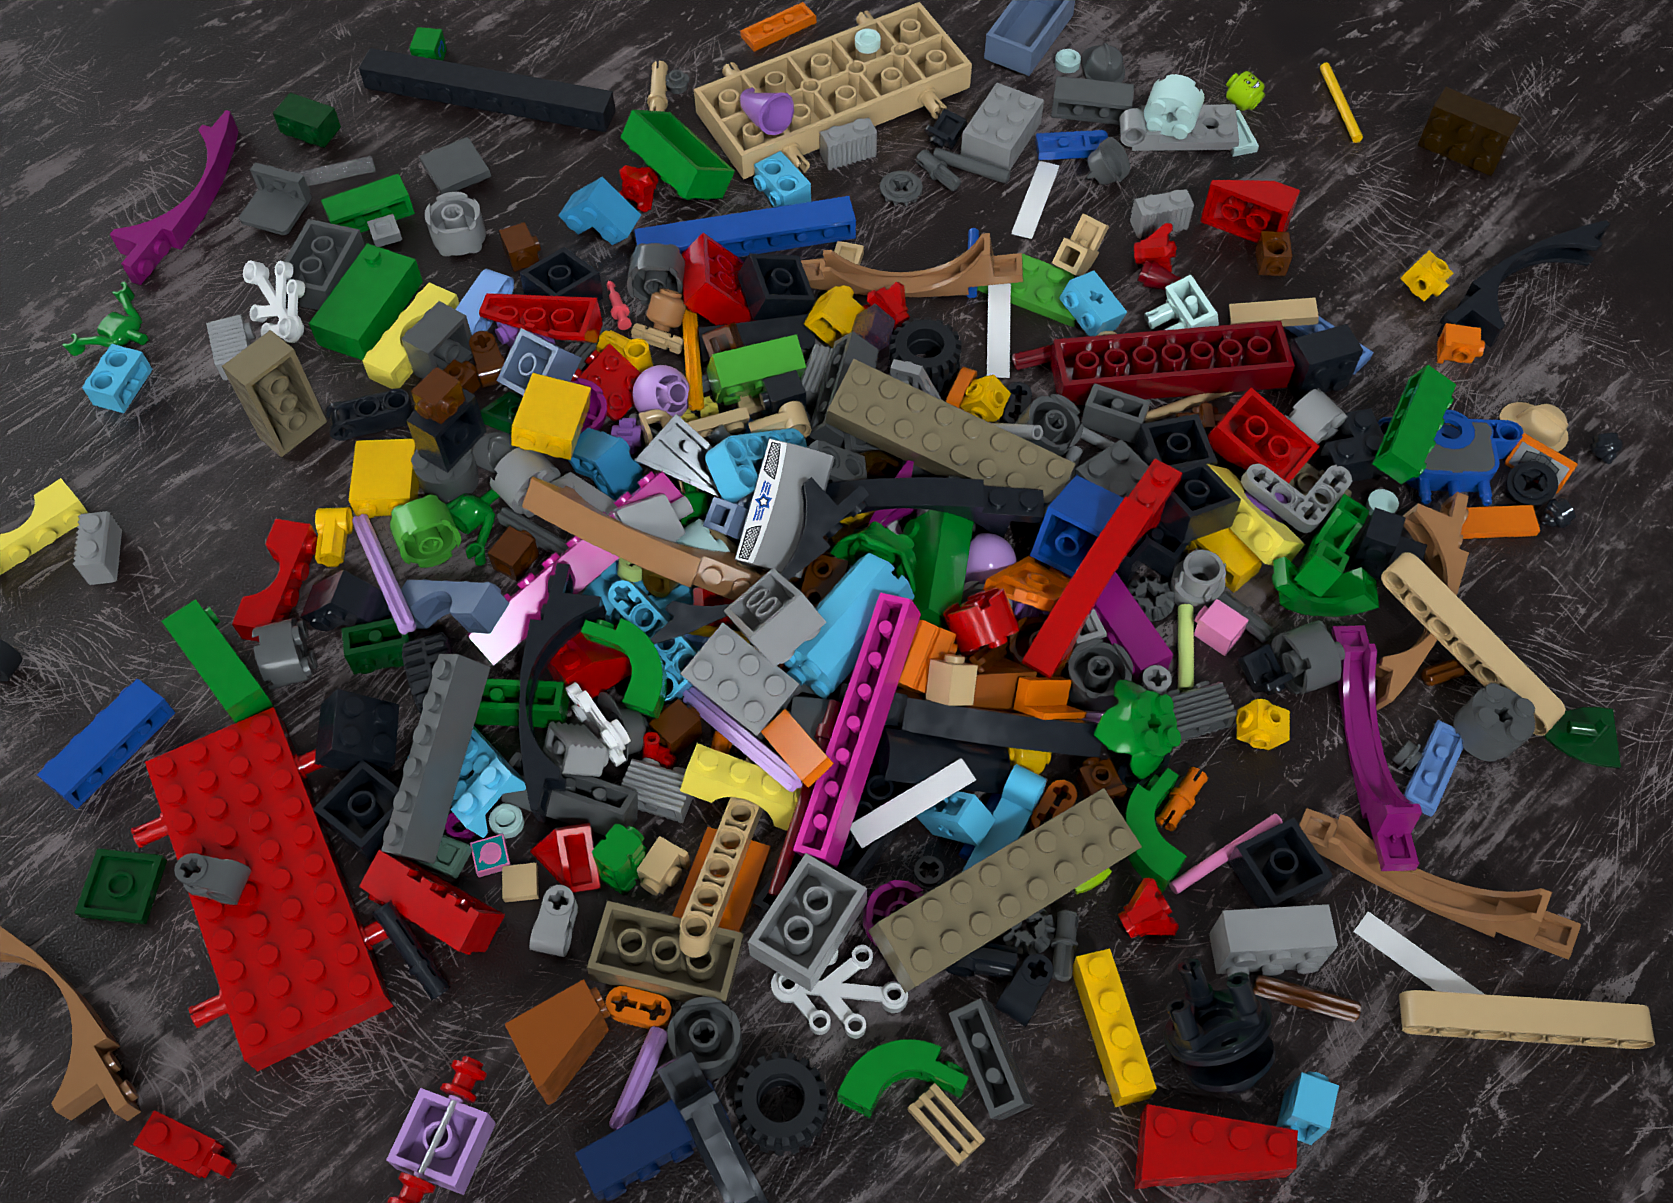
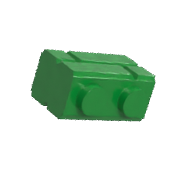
M614 824L605 835L606 840H601L592 850V854L601 880L621 895H627L636 884L635 879H639L637 868L645 858L648 850L642 844V841L645 839L644 836L632 826L625 828L621 824Z

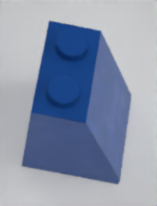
M1076 475L1048 506L1030 556L1073 577L1124 498Z

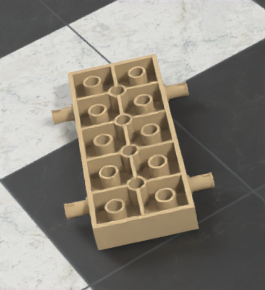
M920 2L876 19L871 16L869 11H864V14L861 12L857 16L856 23L858 26L745 70L740 71L734 62H730L731 67L729 64H726L722 69L724 78L694 89L696 113L743 179L755 175V163L779 151L798 170V167H800L802 172L805 173L809 169L810 164L803 155L820 149L819 132L828 130L832 126L845 125L860 118H870L872 124L876 126L923 106L927 108L934 119H938V115L940 116L943 109H947L945 104L941 102V99L970 88L972 63ZM862 29L876 30L881 36L879 50L871 54L859 52L855 47L856 33ZM752 87L755 89V93H788L794 103V114L788 128L778 135H767L743 111L739 100L741 93Z

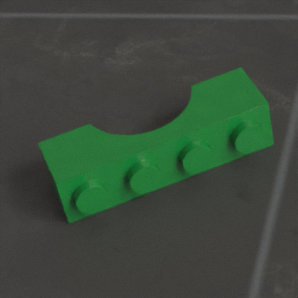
M1343 494L1321 521L1294 580L1300 583L1305 590L1313 592L1321 598L1343 573L1349 560V556L1344 552L1363 527L1370 510L1346 494Z

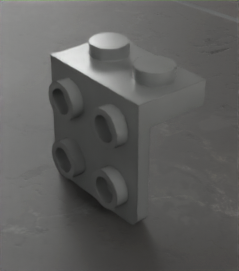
M255 162L250 171L258 190L239 216V219L243 225L280 235H287L312 199L305 178L297 172H290Z

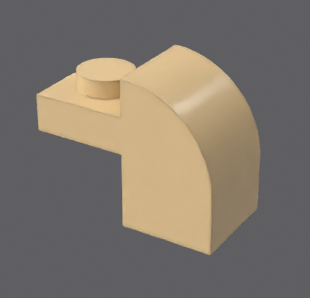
M1082 214L1071 238L1063 239L1052 264L1074 275H1084L1099 254L1097 250L1109 226L1086 214Z

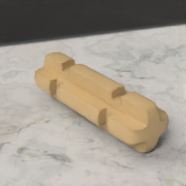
M640 323L634 324L631 330L633 339L640 338L646 340L650 345L665 350L670 348L669 351L676 354L682 353L684 349L682 337L676 335L671 337L670 333L652 327L646 329L647 326Z

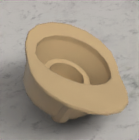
M1516 402L1505 406L1499 415L1500 420H1510L1518 423L1523 429V434L1531 436L1557 452L1562 450L1568 442L1567 418L1554 405L1541 404L1534 406L1529 403Z

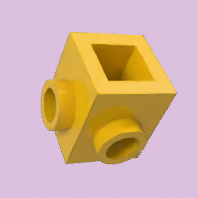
M1429 250L1400 279L1410 288L1414 295L1419 296L1425 301L1432 294L1438 297L1449 286L1446 280L1454 273L1449 269L1445 261L1436 257Z
M992 374L972 381L971 385L966 389V395L960 407L964 411L987 422H994L1003 415L1005 405L1011 393Z
M1255 699L1237 710L1236 739L1249 743L1253 748L1265 749L1267 751L1289 741V710L1273 705L1265 699Z

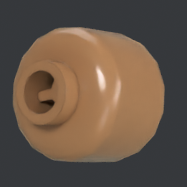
M660 288V292H654L651 295L646 316L650 321L654 322L653 328L669 332L671 327L677 328L681 326L686 310L682 294L670 289Z

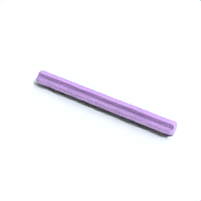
M368 515L354 516L352 519L354 528L399 632L402 634H407L409 631L413 632L416 628L414 618Z
M691 687L683 692V702L687 706L689 704L692 705L700 713L701 718L784 788L793 792L796 788L800 789L803 783L782 758L697 688Z

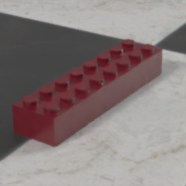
M1281 321L1054 339L1050 358L1057 394L1066 397L1075 405L1086 404L1094 383L1142 399L1248 391L1251 387L1254 390L1287 388L1295 367Z

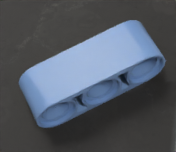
M484 269L455 309L466 315L472 335L478 331H487L494 322L493 320L480 317L479 314L486 293L512 294L514 279L489 269Z

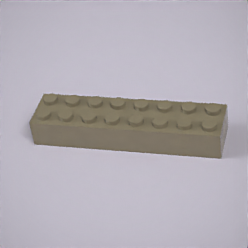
M853 359L827 410L825 423L905 461H914L913 465L941 478L959 476L963 479H984V486L1043 490L1044 516L1048 506L1065 488L1076 464L856 359Z
M1103 788L877 922L868 932L902 989L907 993L1129 856L1142 846Z

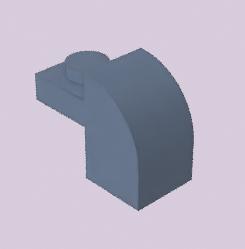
M754 491L736 503L714 497L703 526L740 540Z

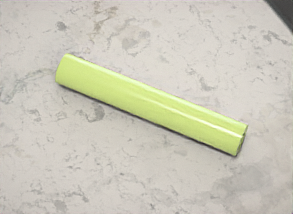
M1190 604L1178 606V690L1182 693L1192 690L1194 687V607Z

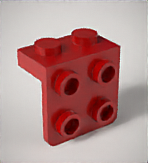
M609 343L601 352L595 349L585 360L588 366L583 371L578 368L571 381H577V378L592 381L599 386L607 402V416L616 422L633 406V386L641 372Z

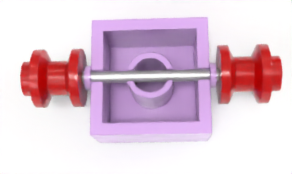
M463 1056L461 1061L453 1060L451 1067L456 1073L452 1082L442 1083L440 1087L441 1091L449 1095L448 1098L420 1088L386 1159L394 1168L402 1171L398 1179L403 1184L399 1196L389 1197L387 1203H421L424 1194L434 1193L436 1186L433 1184L462 1195L465 1194L496 1124L488 1113L463 1104V1102L475 1103L477 1097L472 1092L476 1081H484L486 1079L487 1073L482 1070L483 1064L467 1056Z

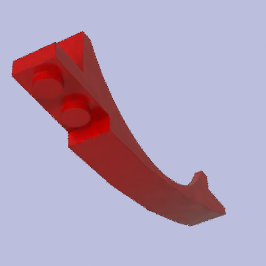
M1157 459L1153 460L1128 497L1125 496L1067 584L1022 660L1023 664L1051 679L1061 662L1070 655L1091 611L1124 558L1148 530L1156 528L1159 524L1165 502L1181 480L1182 472Z

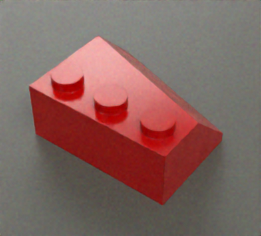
M702 233L682 253L685 260L683 278L684 304L691 312L700 314L716 326L733 322L757 321L752 319L737 277L744 261L705 233Z

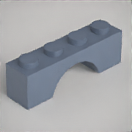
M407 579L401 588L414 618L415 629H428L438 619L450 613L469 633L491 634L510 604L502 596L500 588L491 582Z

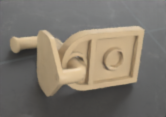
M745 406L686 423L711 445L713 441L707 436L716 427L723 424L731 436L735 433L741 435L742 431L746 430L750 416ZM654 409L638 413L645 446L654 439L649 424L660 422L663 429L673 418L666 411ZM653 469L654 474H656L657 472H659V471ZM677 480L680 492L685 493L683 482Z

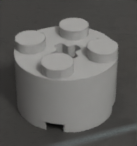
M448 192L436 197L437 202L432 206L429 203L425 210V220L432 242L442 256L477 253L482 249V243L486 237V229L480 206L475 199L473 201L468 198L467 194L462 192Z
M1320 389L1310 391L1292 407L1294 410L1289 416L1285 415L1286 418L1317 444L1322 440L1326 443L1332 439L1339 431L1337 428L1348 418L1345 412Z
M518 447L505 455L496 465L494 470L498 474L495 480L490 479V487L515 513L532 517L535 514L522 507L531 478L535 477L551 483L559 479L561 474L542 453L523 450Z

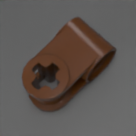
M478 331L470 337L469 345L482 387L486 388L499 383L496 380L505 360L499 351L494 336L488 331Z

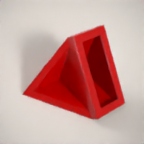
M590 823L556 828L530 850L554 878L572 892L601 888L600 875L592 854V850L597 846V841Z

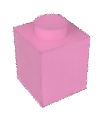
M1216 599L1209 608L1204 606L1195 617L1194 621L1198 624L1194 636L1225 656L1242 636L1249 620Z

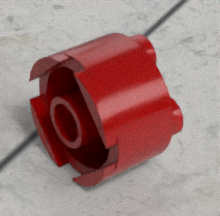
M992 588L967 597L968 601L963 603L961 608L957 602L943 611L950 632L956 634L954 642L958 645L957 649L960 651L961 656L971 655L977 652L979 647L988 644L989 648L1001 646L1008 641L1006 636L1019 631V624L1003 588L1001 590L999 588Z

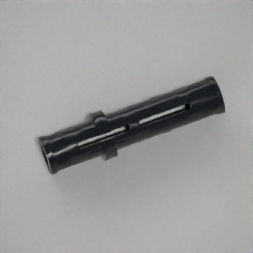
M390 900L371 913L409 967L407 970L411 976L415 975L431 1001L446 992L450 985L433 963L435 958L432 954L428 955L409 926L398 913L393 902Z

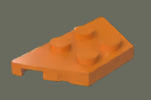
M1029 555L987 578L983 590L999 588L1001 590L1003 588L1008 599L1033 606L1042 611L1051 612L1071 579L1053 567H1050L1048 570L1041 564V561Z

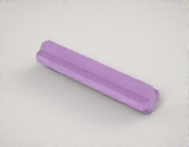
M652 1026L649 1029L609 1121V1126L615 1131L632 1122L668 1040L667 1031L662 1028Z

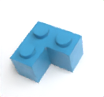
M601 177L574 192L558 216L577 234L593 227L600 233L603 239L614 245L628 238L641 214Z
M587 428L579 435L572 458L569 460L576 473L592 478L599 491L615 501L628 491L632 495L639 489L640 486L637 482L643 478L642 474L644 473L641 466L631 457L629 453L630 447L623 438L591 428Z

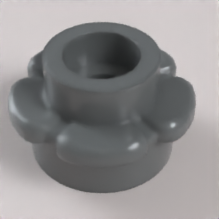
M673 70L666 75V86L671 93L681 94L687 90V83L690 81L687 74H684L681 70Z
M1408 740L1397 751L1392 761L1399 765V770L1404 767L1411 770L1423 756L1419 752L1421 745H1415Z

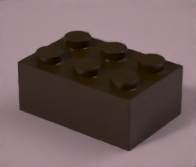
M1445 87L1432 108L1418 146L1492 176L1502 160L1522 117Z

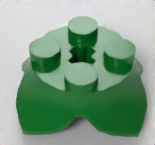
M874 521L865 530L842 538L833 547L831 554L839 559L849 561V565H854L859 558L864 557L867 553L888 561L895 567L891 573L897 579L903 575L909 581L912 592L915 593L916 591L914 571L917 560L912 550L914 542L907 535H897L882 524Z
M1118 680L1114 687V696L1118 700V704L1106 710L1101 716L1094 736L1108 749L1116 753L1130 754L1131 760L1129 765L1131 771L1141 780L1152 774L1158 768L1164 756L1170 753L1173 747H1177L1181 743V734L1177 729V720L1173 712L1174 703L1167 694L1160 695L1128 680Z

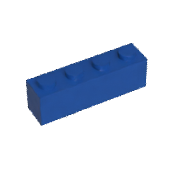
M137 678L130 686L124 688L106 709L100 711L81 733L75 735L55 758L50 759L37 776L74 808L78 809L175 712L163 697Z

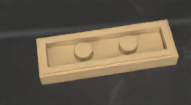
M1316 298L1229 304L1230 325L1281 321L1283 327L1314 325L1318 324L1319 320Z

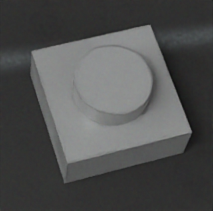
M393 214L367 221L375 246L381 247L402 240Z

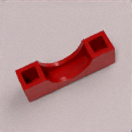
M275 519L265 545L273 559L280 564L279 572L272 584L265 590L242 598L232 622L241 639L259 642V636L252 638L253 628L288 619L292 607L297 605L299 589L302 582L309 575V564L316 553L318 537L311 524Z

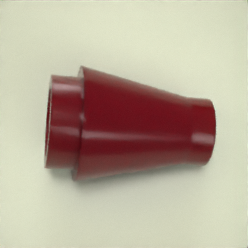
M1145 260L1137 281L1143 283V287L1166 290L1165 287L1179 281L1181 277L1174 275L1154 260L1152 263Z

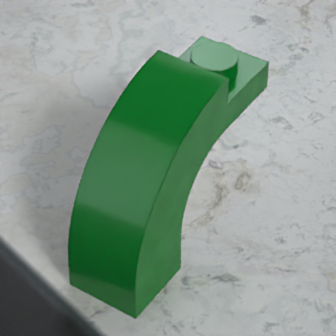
M1285 556L1273 560L1274 573L1272 574V582L1276 590L1279 591L1280 605L1291 611L1309 616L1338 617L1379 608L1376 580L1362 567L1341 574L1320 598L1313 592L1305 590L1300 583L1294 580L1299 568Z
M622 618L616 630H614L615 626L601 619H597L596 623L585 620L581 633L587 640L618 650L630 659L632 676L622 702L628 709L658 719L666 698L667 674L663 660L653 642L640 628Z
M1169 768L1166 769L1161 777L1155 774L1146 788L1137 784L1123 815L1124 820L1142 846L1127 856V858L1142 878L1155 879L1161 893L1164 892L1180 871L1187 858L1185 854L1173 847L1161 836L1155 823L1156 810L1174 788L1179 777L1178 774Z
M896 1040L870 1050L853 1065L837 1093V1102L870 1118L883 1092L897 1081L919 1079L932 1085L935 1083L940 1089L961 1099L969 1077L963 1074L964 1070L952 1062L944 1061L943 1064L938 1062L942 1047L921 1040Z

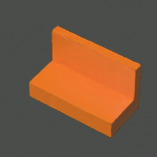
M1019 677L1014 710L1042 720L1086 718L1087 714L1083 710L1067 705L1071 686L1070 679L1064 677H1051V679L1047 677Z

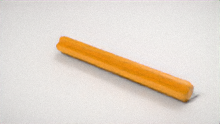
M686 308L682 319L686 379L689 383L687 399L688 408L694 411L696 409L702 410L704 407L697 313H693Z

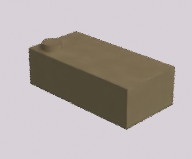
M269 330L222 365L258 437L280 457H283L327 422L295 350L273 331Z
M607 901L587 965L589 978L592 981L617 987L628 986L683 1003L698 997H713L728 1006L743 950L744 933L718 927L709 951L701 957H689L681 951L679 946L682 918ZM698 932L690 933V935H692V936H701V935H702V934H700V933H698Z

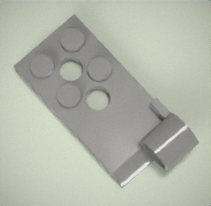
M1235 104L1202 105L1194 129L1184 139L1163 135L1161 131H1149L1146 128L1147 122L1144 118L1146 105L1124 111L1119 119L1121 142L1126 146L1132 147V151L1232 150V148L1239 146ZM1206 126H1214L1215 129H1208Z

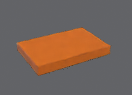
M711 827L706 829L673 913L674 917H683L717 829ZM751 840L718 927L737 932L742 931L771 853V846ZM717 874V875H713V876H715V877H724V876L718 875V874ZM703 903V904H701V905H703V906H708V907H709V906H713V905L710 904V903Z

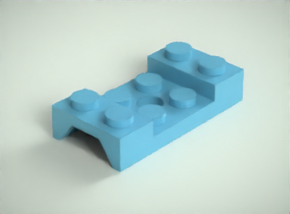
M474 726L450 810L467 829L484 838L488 833L486 813L504 793L524 791L526 786L524 779ZM474 770L473 775L467 779L469 773Z

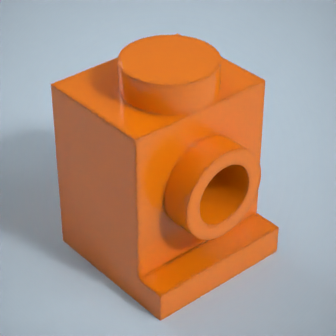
M1446 323L1437 341V363L1443 364L1444 360L1472 364L1475 357L1481 358L1485 348V341L1481 340V328Z

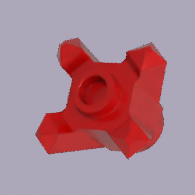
M625 165L620 168L619 172L623 182L622 190L619 193L625 199L637 202V208L642 212L646 213L651 210L654 189H656L658 184L657 173L650 167L636 168Z
M1164 223L1147 239L1134 244V256L1137 265L1144 264L1145 260L1151 263L1154 260L1172 272L1171 258L1176 257L1177 246L1175 241H1170L1169 233L1173 231L1171 223Z
M895 282L888 290L883 287L878 291L873 290L867 293V302L870 305H863L865 317L884 323L892 331L897 327H901L903 322L910 319L907 313L908 308L906 307L903 284Z
M1143 878L1129 904L1124 906L1125 910L1118 913L1131 939L1138 935L1140 937L1144 935H1175L1179 929V925L1174 918L1168 917L1172 910L1153 878Z

